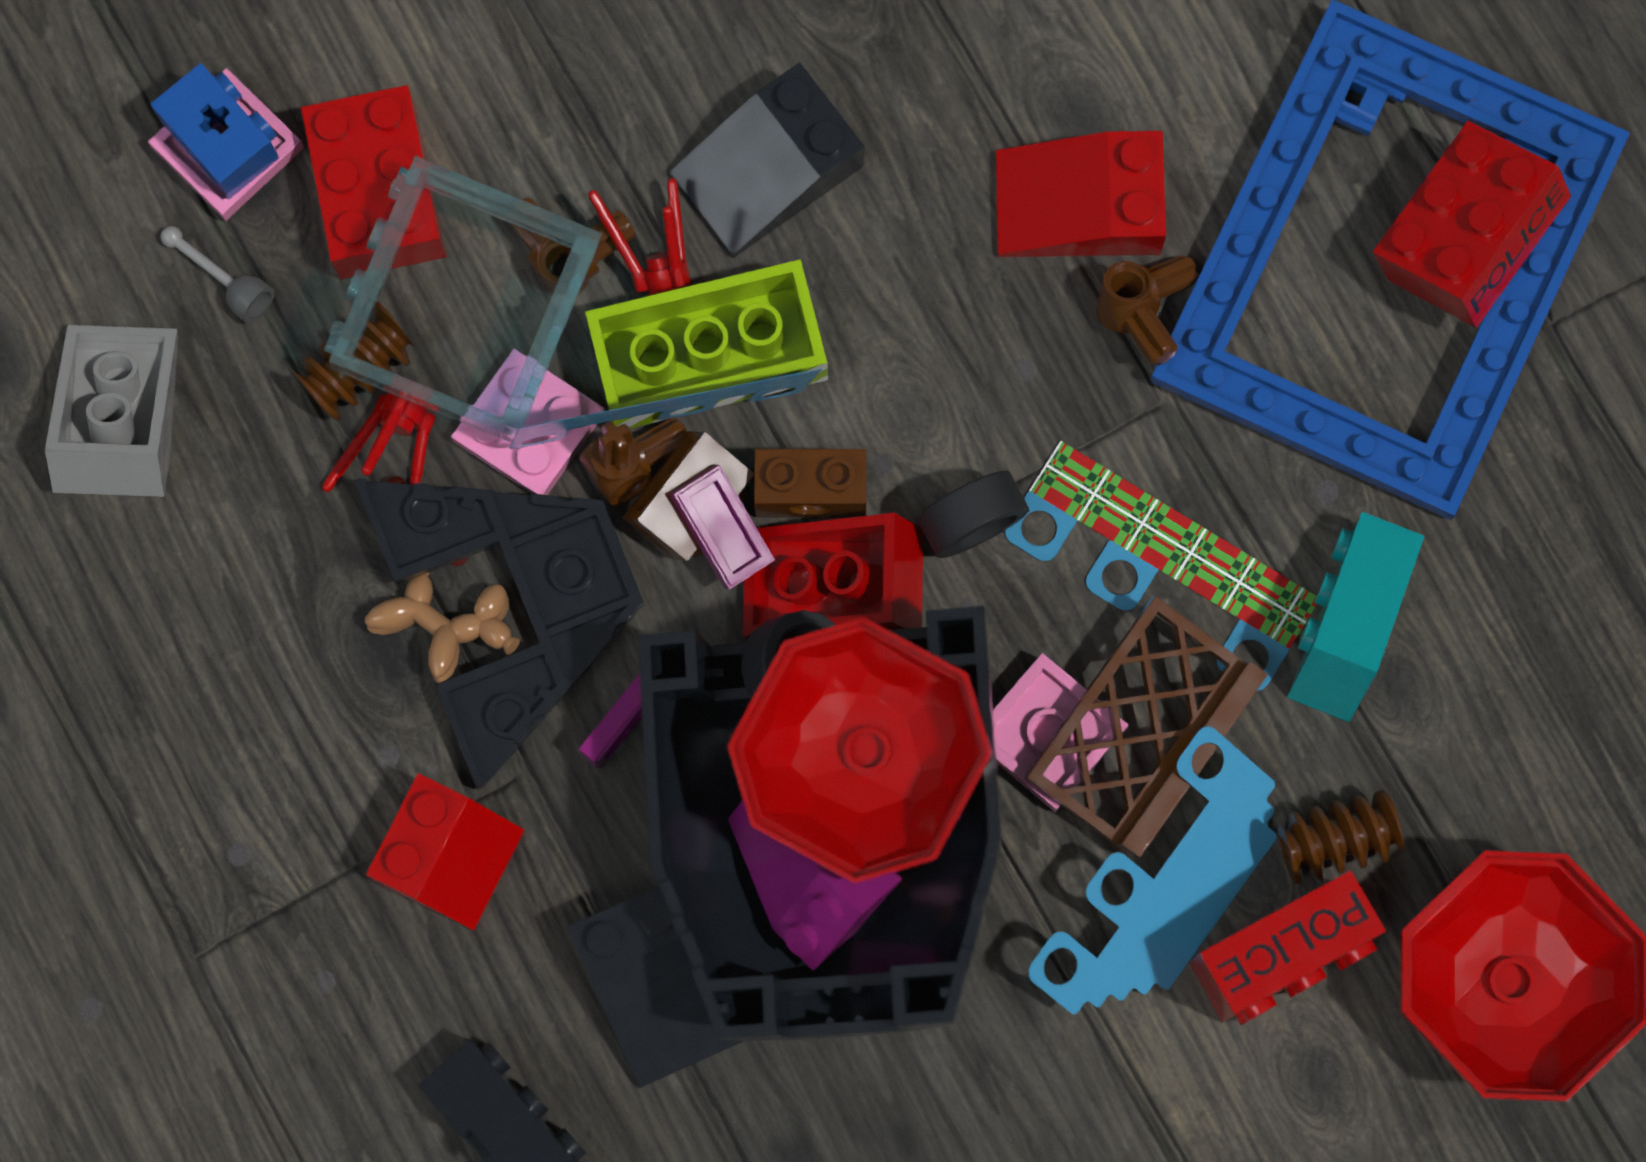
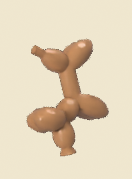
M426 573L408 582L404 597L385 600L374 606L365 616L367 630L373 634H395L411 627L415 623L431 633L433 639L428 652V667L437 683L447 681L453 675L458 664L459 643H467L480 636L490 647L495 649L503 648L507 655L512 654L520 643L517 637H511L510 628L502 622L509 609V598L504 587L498 584H492L482 591L476 600L474 613L462 614L449 620L429 605L433 594L432 581L428 577L429 573Z

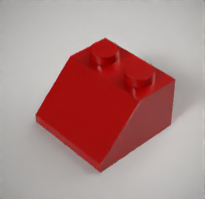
M418 773L366 876L375 883L475 931L525 830L474 800Z

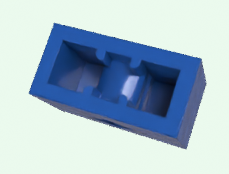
M200 63L150 103L160 122L230 200L279 159L271 143L277 135L257 111L248 116L236 103L242 98V95L223 72L213 77L205 66ZM219 122L221 126L228 127V129L220 134L214 128L211 129V127Z

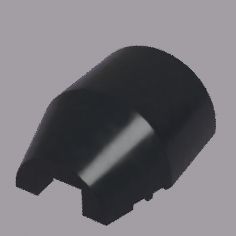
M984 605L925 610L926 627L889 630L969 673L993 755L960 815L961 818L956 822L937 859L899 870L896 874L902 880L856 933L814 971L799 956L790 951L786 943L772 929L728 821V818L743 800L727 745L752 701V698L746 691L741 672L742 653L747 642L710 645L695 630L638 635L650 866L656 882L660 884L673 918L671 920L676 933L680 935L693 967L694 979L718 1039L765 1041L864 1036L937 1028L951 1025L955 1022L1002 845Z

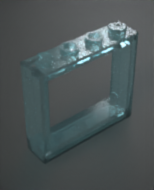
M415 156L410 169L400 167L396 179L393 180L388 194L389 198L396 200L388 221L379 217L375 223L367 244V249L374 251L367 271L357 268L345 296L346 300L353 302L345 323L335 320L329 332L330 336L324 351L331 353L329 364L330 368L512 442L518 429L525 426L599 247L602 233ZM424 188L572 248L502 417L354 357Z

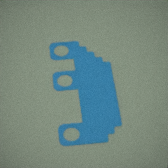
M1212 727L1201 728L1177 761L1179 775L1208 799L1209 802L1155 878L1150 877L1127 856L1116 852L1107 857L1086 888L1088 901L1119 926L1100 955L1096 958L1067 933L1056 932L1048 939L1029 967L1031 981L1073 1015L1079 1012L1085 1002L1089 1001L1095 1007H1100L1109 995H1113L1117 1000L1122 1001L1134 988L1142 994H1147L1153 984L1157 983L1164 990H1169L1276 840V833L1267 824L1274 814V807L1267 802V797L1274 789L1275 781ZM1205 743L1217 745L1221 749L1224 758L1220 772L1211 779L1199 778L1192 769L1193 754L1199 746ZM1115 869L1126 870L1131 875L1134 884L1130 898L1120 905L1107 903L1101 893V884L1104 877ZM1066 948L1076 957V972L1068 982L1060 985L1053 984L1045 976V960L1052 951Z

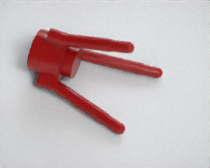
M670 178L667 181L668 206H665L662 211L667 251L647 257L646 263L648 267L642 269L599 193L596 190L589 191L588 198L632 274L636 292L648 290L651 296L692 286L685 257L681 207L676 179Z
M393 380L387 394L380 395L373 412L332 468V471L322 484V489L325 492L333 489L379 424L382 425V428L361 469L362 474L368 476L372 473L393 432L403 436H411L413 429H416L417 435L409 484L421 483L429 433L436 419L435 415L428 412L433 399L431 394L412 383Z

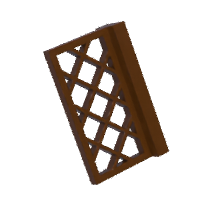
M1154 596L1147 603L1024 779L1110 841V846L1128 858H1140L1191 786L1177 771V761L1196 733L1203 727H1212L1225 737L1268 674L1251 661L1244 662L1157 596ZM1156 614L1174 627L1177 650L1153 654L1148 653L1145 629ZM1185 636L1196 643L1198 647L1187 648ZM1137 642L1139 656L1126 658ZM1208 652L1225 665V668L1213 685L1193 687L1188 655ZM1178 656L1184 689L1155 693L1150 661ZM1140 662L1145 695L1116 699L1113 680L1114 673L1120 665ZM1105 687L1107 701L1094 703ZM1207 692L1197 706L1195 694ZM1185 695L1188 721L1181 730L1162 733L1156 700ZM1147 701L1152 734L1123 739L1118 706ZM1108 707L1114 740L1084 745L1081 720L1088 710ZM1073 733L1075 747L1062 748ZM1176 737L1165 752L1163 739ZM1153 741L1157 765L1148 776L1130 778L1124 745ZM1205 743L1195 750L1192 757V769L1197 776L1218 747L1217 745ZM1115 747L1120 780L1091 784L1086 751ZM1076 753L1082 786L1061 789L1043 776L1056 756ZM1143 783L1133 798L1131 784ZM1121 786L1125 810L1112 827L1096 815L1092 791ZM1083 792L1085 806L1069 794Z

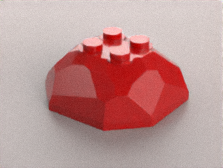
M865 617L783 641L727 745L751 827L853 883L936 860L993 755L969 673Z
M1484 851L1400 930V1013L1482 1099L1566 1102L1646 1025V934L1568 854Z

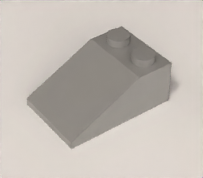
M67 325L45 446L53 493L164 497L171 455L178 347L177 329Z

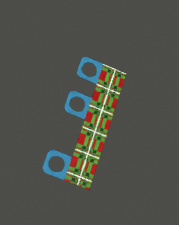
M1062 441L1059 442L1024 498L1030 509L1025 517L1034 511H1044L1054 518L1057 525L1054 539L1042 546H1036L1026 541L1021 531L1024 518L1005 530L1009 542L1038 560L1048 561L1056 556L1077 521H1080L1109 539L1086 578L1088 589L1120 610L1133 609L1138 604L1158 570L1239 618V622L1224 644V647L1233 653L1235 647L1245 640H1255L1264 645L1269 659L1263 671L1268 675L1257 691L1264 689L1269 684L1317 606L1314 603L1316 595ZM1115 560L1127 561L1136 569L1138 581L1130 593L1115 595L1109 592L1103 585L1102 573L1110 562ZM1217 660L1218 668L1223 671L1225 665Z

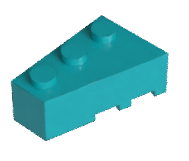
M1361 512L1352 531L1342 527L1330 559L1336 560L1339 563L1334 575L1328 572L1325 573L1314 603L1322 607L1317 620L1309 618L1297 649L1305 652L1289 690L1288 699L1350 722L1379 669L1424 540V535L1365 512Z

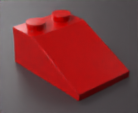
M1107 131L996 150L998 257L1161 255L1166 239L1163 131Z
M896 513L757 528L775 560L744 580V638L749 639L751 633L765 621L801 610L822 614L836 625L865 617L887 630L922 627L924 532L921 527ZM790 634L784 636L781 640H789L799 636Z

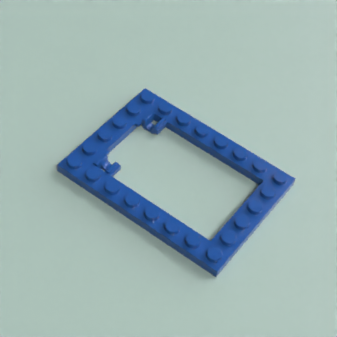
M1331 0L1171 334V337L1177 344V353L1167 363L1156 366L1150 382L1446 519L1452 520L1630 132L1336 0ZM1349 89L1364 95L1359 107L1344 100ZM1387 97L1399 103H1403L1405 97L1460 122L1466 123L1470 121L1558 165L1571 194V198L1481 321L1426 443L1225 352L1333 122L1340 123L1369 137Z

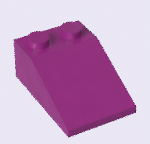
M743 800L728 818L772 929L786 943L790 951L799 956L813 971L856 933L902 880L895 872L858 883L847 880L751 827Z

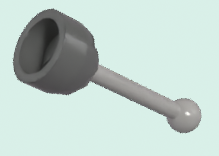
M168 226L162 230L161 241L165 246L178 248L227 287V305L235 315L249 324L258 320L266 312L275 294L274 289L256 276L245 275L235 279L182 239L180 229L175 226Z

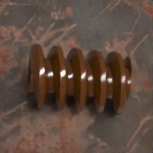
M378 301L371 305L376 322L373 323L362 315H358L354 318L358 336L345 329H340L337 331V337L341 346L340 350L327 342H323L319 345L324 361L322 364L310 356H305L302 359L306 376L303 377L292 370L319 407L336 421L341 418L337 400L342 399L353 407L359 404L354 390L356 385L371 394L376 391L371 376L374 371L390 380L393 377L389 364L391 358L405 366L410 364L406 346L409 344L413 346L412 342Z
M1384 790L1376 791L1373 794L1371 806L1363 796L1353 797L1350 804V813L1345 805L1338 800L1330 803L1328 818L1320 807L1313 806L1308 809L1306 823L1296 811L1286 814L1284 829L1278 823L1281 852L1287 871L1295 885L1301 883L1302 866L1308 865L1316 879L1323 878L1324 861L1330 860L1337 872L1342 874L1345 873L1347 855H1352L1362 869L1367 867L1368 850L1374 849L1382 863L1389 862L1390 845L1396 844L1402 853L1405 851L1401 825L1395 805L1391 797Z

